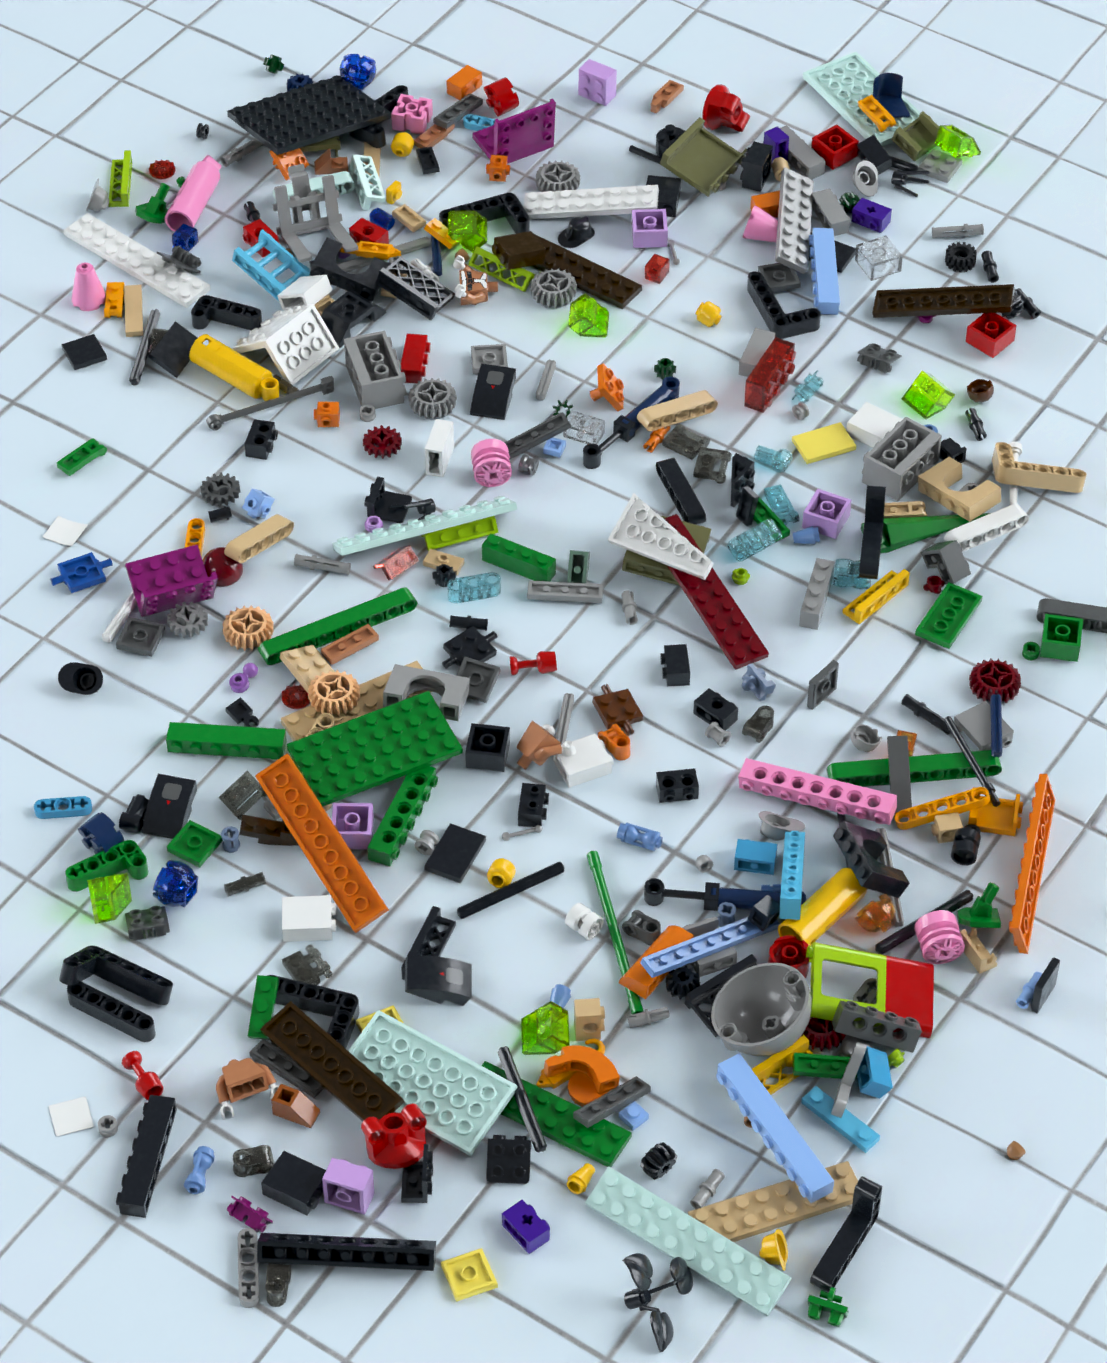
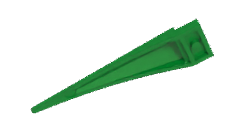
M983 513V514H981L980 516H978L977 518H975L974 520L979 519V518H981V517H983V516H986V515H988V514H991V513ZM959 515L885 518L881 553H888L917 541L948 532L969 523V521ZM864 523L861 524L860 528L862 533L864 531Z

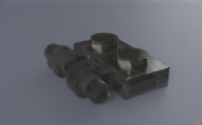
M312 944L305 948L308 952L307 955L303 956L301 951H298L282 959L283 966L293 980L318 985L320 984L319 976L324 975L326 978H330L333 975L330 965L327 961H323L321 953ZM315 962L317 967L312 968L310 964Z

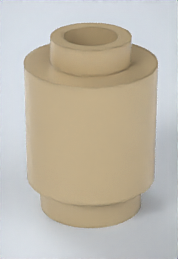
M777 157L772 162L771 167L775 179L781 181V171L784 167L790 169L788 162L782 157Z

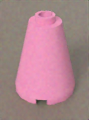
M754 206L743 238L776 243L778 220L759 207Z
M86 262L76 267L71 298L73 306L80 307L82 311L97 310L100 308L99 305L105 304L106 293L93 265Z

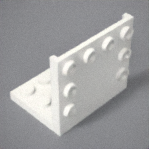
M314 304L303 307L298 305L293 309L287 308L284 311H276L272 314L273 318L263 321L260 324L261 327L251 330L248 333V337L239 339L236 342L237 345L232 348L238 353L266 348L284 380L292 385L340 349Z

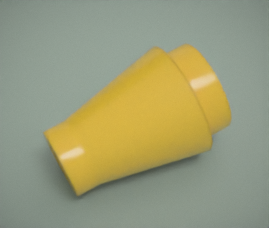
M589 1163L584 1164L583 1167L568 1177V1189L574 1194L585 1192L592 1175L595 1173V1168Z

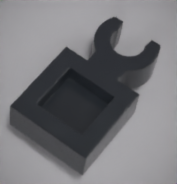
M241 697L226 707V713L237 724L243 722L244 727H251L249 725L251 722L256 726L259 725L258 718L252 715L253 710Z

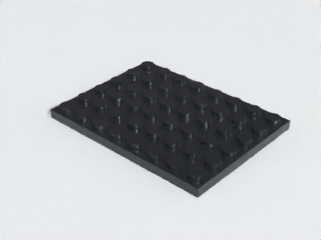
M340 75L333 76L327 80H320L314 84H307L298 89H291L285 93H278L272 97H265L256 102H249L244 106H236L227 111L230 119L277 155L391 119L390 111Z

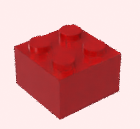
M835 125L812 137L811 148L833 170L858 157L857 144H859V141L840 126Z
M983 313L967 326L965 342L994 358L1015 341L1017 325L997 313Z

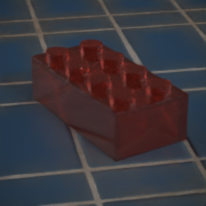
M777 337L774 338L746 379L745 407L764 413L767 407L772 405L773 398L778 396L781 386L786 384L789 374L794 372L795 343Z

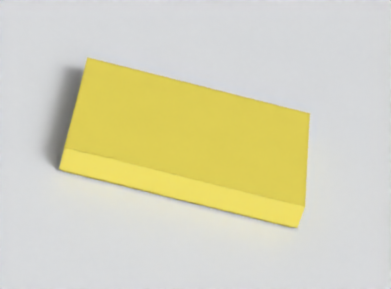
M841 422L792 436V442L806 464L856 450V444Z

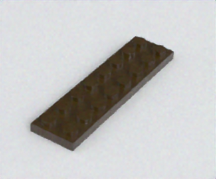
M534 234L546 248L544 264L533 265V267L542 271L545 269L551 270V268L553 270L558 268L560 271L565 270L566 273H571V276L575 278L577 288L621 309L627 306L642 291L641 284Z
M1014 284L877 290L872 314L873 318L1006 313L1012 311L1015 287Z
M291 1001L260 1029L263 1035L362 1122L368 1117H376L380 1120L384 1115L394 1113L404 1103L400 1095Z

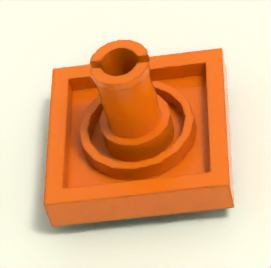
M300 148L280 155L275 154L271 150L269 151L274 159L273 166L277 164L275 168L281 171L285 180L290 179L288 167L304 164L306 168L310 165Z
M604 363L598 365V388L590 391V397L593 401L604 397L617 412L624 409L623 382L617 379L613 371L607 368Z

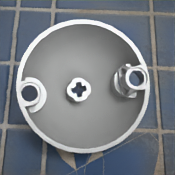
M782 963L758 964L733 976L718 992L711 1012L713 1027L726 1048L730 1051L737 1050L753 1056H768L780 1053L792 1046L804 1033L811 1016L812 998L807 981L797 969Z

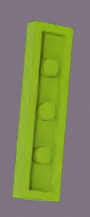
M124 150V159L112 160L109 207H129L132 175L131 150ZM123 165V168L118 169L116 166ZM119 175L122 176L120 180L116 179ZM118 186L121 187L119 191L115 190ZM117 197L121 198V201H113V200H114L115 198H117Z
M477 246L468 263L469 266L486 272L488 275L523 292H526L530 281L536 275L526 269L517 268L511 269L512 276L504 279L502 272L507 269L500 263L496 255ZM478 255L483 257L484 263L477 266L474 263ZM496 263L498 270L490 272L488 265ZM524 276L526 279L521 287L517 284L516 278Z
M495 516L423 534L421 537H424L426 548L429 551L430 549H437L499 532Z

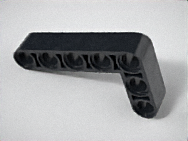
M404 85L396 86L375 101L392 113L394 107L397 106L400 95H409L408 88ZM382 122L349 132L352 138L363 143L366 142L374 148H382L387 144L384 128L379 125Z
M513 193L500 194L449 208L439 213V221L451 231L506 217L515 233L530 231L529 215Z
M757 271L748 274L747 291L770 332L775 333V338L784 339L817 331L820 328L821 312L818 309L809 308L785 314L764 276Z
M867 485L859 578L878 579L886 487Z
M87 946L63 960L59 977L60 982L63 984L76 985L94 974L155 1004L167 1005L169 1003L173 987L172 981L103 948Z
M267 975L279 978L275 1004L286 1006L291 1001L301 1010L333 1017L327 1033L346 1049L360 1013L359 1000L356 995L284 977Z
M863 1176L858 1180L854 1189L852 1210L813 1271L810 1278L811 1284L827 1292L830 1291L831 1287L836 1286L878 1217L882 1185Z

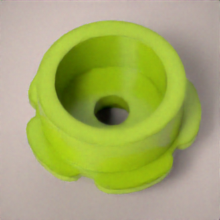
M738 568L733 570L731 577L735 584L744 585L750 578V574L746 569Z
M899 1049L894 1050L888 1056L889 1067L894 1066L897 1068L905 1060L903 1058L905 1053H901Z

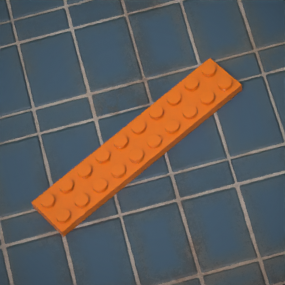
M288 753L255 775L353 931L357 933L389 911Z
M1039 774L1038 782L1035 783L1036 795L1032 798L1033 811L1029 814L1030 827H1027L1026 830L1027 843H1024V858H1021L1022 871L1021 874H1018L1019 887L1015 890L1016 903L1012 906L1013 919L1009 922V931L1013 933L1014 945L1017 946L1019 953L1028 954L1056 800L1047 774Z

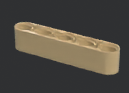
M702 390L644 408L638 413L637 420L647 431H655L709 414L717 408L718 402L706 390Z
M276 514L231 540L226 545L224 554L239 563H244L289 536L293 531L294 522Z

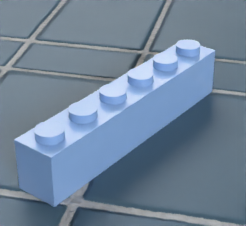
M813 228L812 235H809L808 240L809 245H811L809 256L812 257L810 268L814 271L811 276L812 282L815 283L812 290L813 294L816 295L814 297V307H817L821 314L838 315L840 297L833 228Z

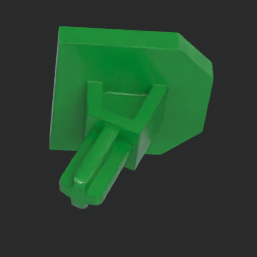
M161 183L155 197L151 196L148 203L136 206V216L152 223H165V215L168 209H166L164 199L170 186Z
M988 883L982 896L976 898L972 907L957 910L958 922L975 928H1001L998 909L992 908L991 904L999 891V886L995 883Z

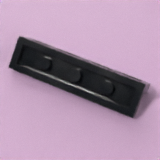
M433 906L407 956H426L431 954V956L440 957L456 926V921L441 917V908ZM439 923L449 926L447 930L439 932L437 927ZM439 939L440 945L431 948L430 941ZM405 961L401 967L402 980H405Z

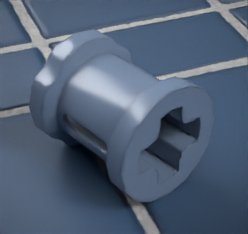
M231 826L222 830L221 838L224 840L222 843L224 851L234 853L240 848V841L238 840L239 831L237 828Z
M724 902L719 905L718 920L720 927L735 922L736 907L734 904Z

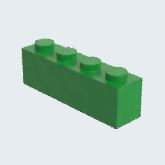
M491 533L482 544V561L533 581L550 582L556 575V558Z

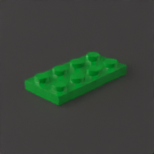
M948 582L917 627L915 635L950 649L982 602L983 596Z

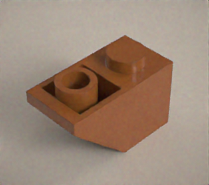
M280 1084L271 1099L273 1115L308 1128H312L320 1114V1109L301 1091Z

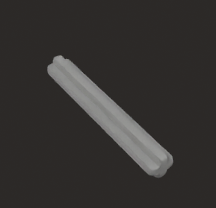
M565 693L563 697L555 737L561 742V745L567 738L574 703V695L572 693Z

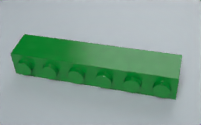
M170 722L166 743L167 751L172 753L280 759L285 754L287 739L286 729Z

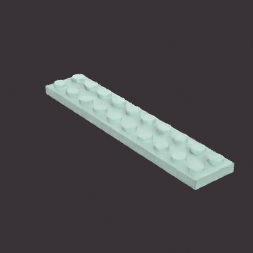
M498 496L494 498V501H479L475 506L464 505L459 507L460 510H445L441 515L437 516L435 514L426 515L425 519H411L407 521V524L403 525L400 523L392 524L390 528L384 530L383 528H376L372 530L373 533L355 534L354 538L342 537L332 544L334 551L343 556L517 510L516 502L505 496Z
M609 1166L585 1202L589 1207L672 1258H683L690 1269L766 1316H769L792 1279L787 1274Z

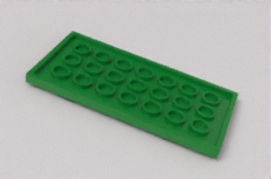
M430 691L287 744V750L323 807L463 753L462 746Z

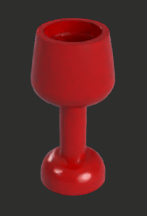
M540 651L537 653L535 660L518 661L514 656L509 657L511 676L516 675L519 669L537 667L541 674L557 671L555 651Z
M139 1051L127 1053L121 1063L124 1068L134 1070L137 1074L136 1090L146 1100H149L150 1095L160 1096L164 1088L159 1076L155 1072L144 1071L140 1065L142 1055Z

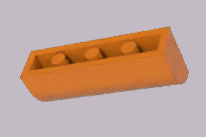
M668 926L619 980V984L647 999L669 972L651 978L640 964L642 958L694 938V935L679 926Z

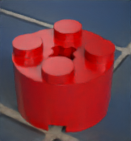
M506 77L484 87L488 97L486 103L489 108H494L495 114L498 117L519 106L518 95L516 92L513 93L511 89L513 85Z
M781 936L770 946L768 963H782L794 967L806 979L810 965L809 958L806 957L809 945L804 940L796 939V936Z

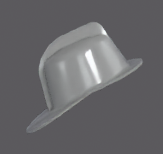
M865 160L857 164L852 175L853 184L863 195L871 197L878 190V171L871 162Z
M99 178L94 185L86 211L88 209L100 211L101 209H106L109 204L108 193L98 185Z
M761 811L759 813V818L762 820L760 833L770 839L783 840L785 839V831H802L805 829L804 823L799 820L768 811Z

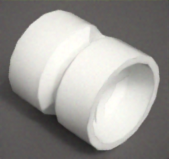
M582 903L575 904L565 919L567 926L574 931H578L587 940L593 939L600 932L604 923V919L601 916L591 912Z

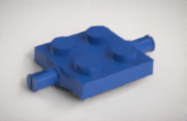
M91 552L58 563L57 566L61 575L50 578L53 586L60 583L66 584L70 592L74 593L106 582L103 568L113 566L112 560L109 558L100 562Z

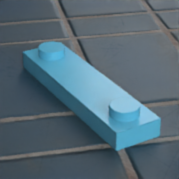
M817 1086L802 1098L801 1103L863 1152H868L880 1140L878 1133L847 1109L844 1110L842 1118L831 1115L834 1099Z

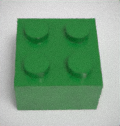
M1045 614L1040 657L1078 662L1083 619Z

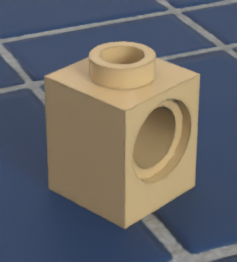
M958 812L936 815L934 824L931 825L932 834L936 836L938 843L954 841L956 831L959 828H963Z

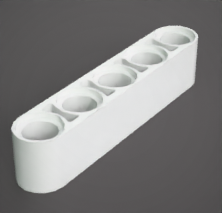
M1012 504L948 531L944 536V541L957 540L962 548V552L1023 527L1029 521V516L1018 504Z

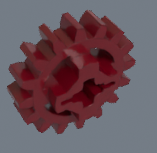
M381 425L378 429L374 426L373 431L368 429V434H364V451H368L369 456L374 454L375 458L381 456L384 459L385 455L390 458L391 453L397 454V450H401L402 437H400V432L396 433L395 428L390 430V426L384 428Z

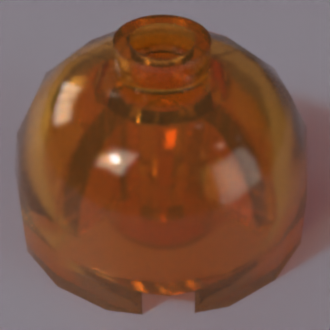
M887 894L879 896L880 901L878 902L871 901L857 913L858 917L854 919L864 930L875 933L882 930L884 933L893 926L891 922L895 918L896 908Z

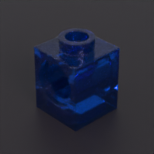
M182 224L172 234L173 247L180 246L188 252L199 242L197 229L186 224Z

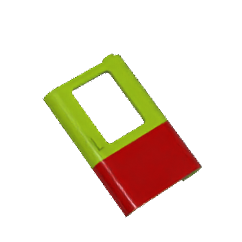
M816 942L807 947L806 957L811 962L810 993L812 1001L810 1017L832 1021L840 1000L845 1002L852 1001L825 996L821 993L822 961H830L875 970L877 972L876 1004L853 1002L863 1007H874L881 1012H893L899 1017H912L920 1024L922 1030L920 1037H931L934 1000L933 964ZM856 1018L854 1021H860L862 1018ZM876 1023L874 1027H878L882 1023ZM897 1028L893 1032H898L901 1028Z

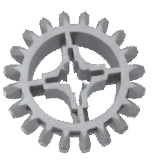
M555 160L552 163L549 161L548 164H543L542 167H539L535 179L536 186L541 192L577 190L580 185L578 168H575L574 164L569 165V162L563 163V161L557 162Z
M551 268V270L545 269L544 272L539 271L538 275H534L530 291L533 299L537 303H541L542 306L548 305V308L550 306L556 308V306L560 305L563 307V304H569V301H573V298L576 296L577 284L571 273H566L565 270L560 271L559 268L557 270Z
M433 378L431 380L424 379V382L418 381V384H413L408 397L414 414H419V417L425 416L426 419L428 417L434 419V417L441 418L442 415L447 416V413H451L452 409L455 408L457 400L451 383H446V380L440 381L439 378L437 380H433Z

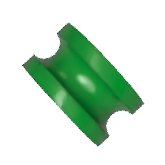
M1027 642L1023 645L1022 655L1025 659L1032 661L1039 657L1040 646L1037 643Z

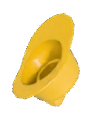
M777 1229L774 1233L762 1239L759 1255L771 1265H781L783 1271H785L788 1248L782 1230Z

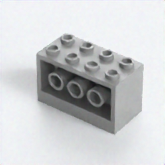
M380 331L344 339L345 365L360 405H372L375 409L404 403V396L407 395L405 385H403L406 382L405 373L401 372L400 361L396 360V351L392 349L391 338L387 337L386 332Z
M905 417L902 421L897 422L895 427L890 432L888 431L880 442L878 441L870 452L864 455L862 483L869 486L886 487L885 495L899 501L918 482V476L932 468L939 461L942 435Z

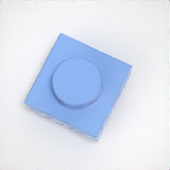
M553 437L548 439L543 448V454L560 458L566 447V441Z
M634 1101L619 1112V1118L628 1127L635 1130L649 1119V1114Z

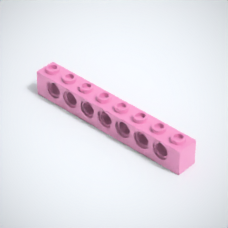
M748 758L745 759L738 776L739 788L746 791H754L766 796H774L783 800L798 802L802 805L818 807L822 810L847 814L859 819L875 821L878 824L890 825L897 808V795Z

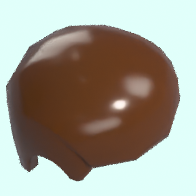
M985 379L972 381L967 386L969 398L980 403L988 401L994 393L992 381Z

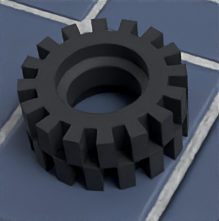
M957 242V244L952 243L946 249V266L950 270L953 268L955 272L956 270H959V272H962V270L967 272L968 269L972 270V267L974 268L976 264L977 251L975 247H971V244L966 245V242H963V244H960V242Z

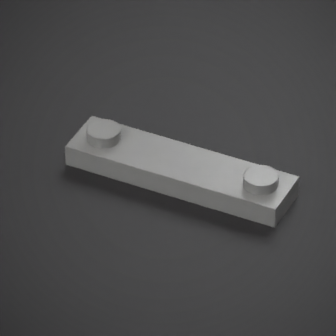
M548 581L528 582L527 599L602 603L603 584Z

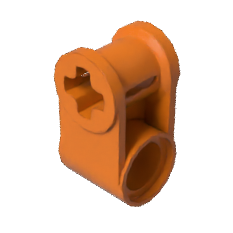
M613 724L610 729L604 732H598L599 740H603L605 748L617 760H626L630 757V738L617 724Z

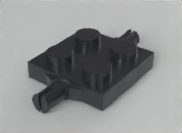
M472 626L443 644V649L449 654L450 658L442 662L443 667L447 669L453 664L461 666L464 657L481 662L489 660L497 654V650L490 644L492 640L497 638V634L492 631L484 636Z

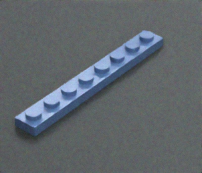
M746 917L643 957L640 964L653 978L776 930L780 923L776 920L766 930L761 931Z

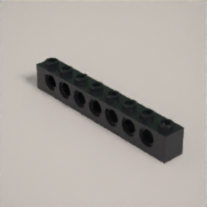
M261 1233L257 1241V1263L434 1271L436 1241Z

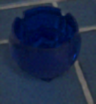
M347 54L343 57L340 64V75L346 82H350L358 89L364 90L375 78L377 69L374 59L365 55L360 57L359 54Z
M169 860L166 863L167 868L162 867L155 880L153 890L156 892H153V897L166 906H182L185 908L197 893L198 876L189 865L181 861Z

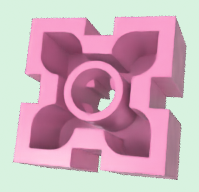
M401 94L397 101V106L394 107L391 113L392 130L402 132L411 130V133L420 135L424 133L427 123L430 122L433 115L432 99L420 97L418 100L414 99L413 96Z

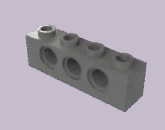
M840 1000L832 1020L835 1032L912 1053L922 1032L919 1022L912 1017H899L893 1012L885 1013L871 1006H859L853 1001L845 1002ZM856 1018H862L860 1021H854ZM876 1023H882L880 1026L874 1027ZM901 1028L900 1031L893 1032L895 1029Z

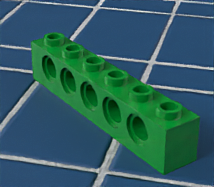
M428 766L406 775L367 847L368 860L389 867L393 860H397L401 845H405L409 830H413L416 817L421 815L424 802H428L432 787L435 788L437 785L438 777L436 776L435 767Z

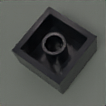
M754 141L752 146L748 147L746 157H743L741 161V167H743L740 175L742 188L761 192L771 173L773 146Z
M471 723L465 751L466 768L505 772L510 746V727Z

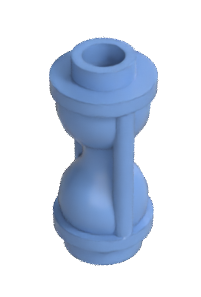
M621 823L617 832V838L621 839V842L651 851L660 848L663 837H660V832L630 823Z
M200 1146L194 1152V1168L184 1182V1187L191 1194H199L205 1191V1173L215 1160L214 1151L206 1146Z

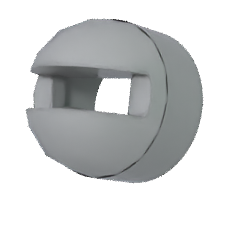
M701 855L696 860V866L701 873H705L713 867V862L707 855Z

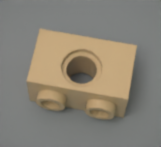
M599 998L574 1000L576 1041H586L588 1039L601 1040V1031H605L604 1006H600Z

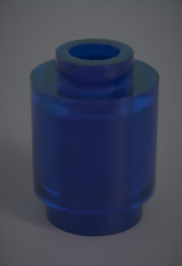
M381 208L373 209L369 215L370 222L388 231L395 224L393 216Z

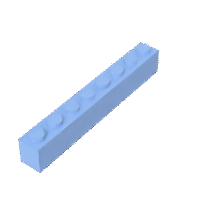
M739 1053L719 1063L716 1074L718 1082L726 1087L730 1098L739 1105L742 1115L744 1117L747 1116L751 1121L753 1130L756 1133L759 1132L765 1146L773 1151L778 1164L784 1166L789 1179L795 1181L800 1194L804 1198L806 1197L810 1203H813L832 1193L834 1186L833 1178Z

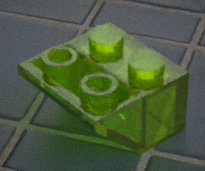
M940 125L935 144L941 147V150L951 153V156L954 158H961L963 156L973 157L981 154L972 136L953 125Z
M450 211L448 235L452 240H456L465 249L474 253L476 246L481 247L487 243V219L476 211Z
M586 293L570 303L568 322L570 329L583 337L605 338L607 336L609 312L605 307H602L594 298Z
M922 370L901 399L924 419H928L944 410L955 394L933 375Z
M128 873L87 880L95 924L116 920L132 901Z
M550 1001L521 1019L522 1053L524 1055L556 1054L561 1051L562 1047L569 1046L568 1010Z

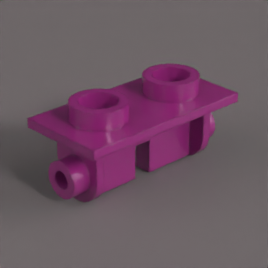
M231 1196L236 1201L227 1207L230 1216L235 1217L241 1222L244 1221L246 1216H249L245 1224L256 1232L265 1231L266 1221L273 1223L272 1220L267 1218L269 1213L260 1207H257L255 1210L250 1207L252 1203L241 1196L237 1199Z

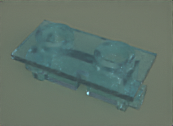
M818 370L813 375L809 373L803 380L804 385L800 383L794 390L796 394L792 400L797 397L800 402L807 403L814 393L823 386V379L816 376Z

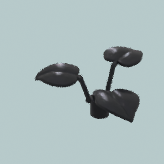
M632 1254L622 1261L628 1267L637 1288L625 1293L624 1302L628 1309L639 1308L640 1311H652L650 1323L660 1353L672 1341L674 1331L672 1322L666 1312L660 1313L659 1308L647 1306L651 1301V1294L676 1285L680 1294H688L693 1287V1276L686 1261L681 1257H676L670 1263V1273L674 1281L648 1290L652 1283L650 1278L653 1275L651 1262L644 1254Z

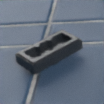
M432 147L416 149V156L423 175L440 172Z
M749 486L743 487L736 512V517L746 526L752 525L759 496Z

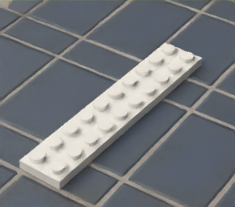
M89 213L64 229L66 237L186 308L210 291V285L184 269L182 271L175 268L172 262L163 261L161 259L162 256Z

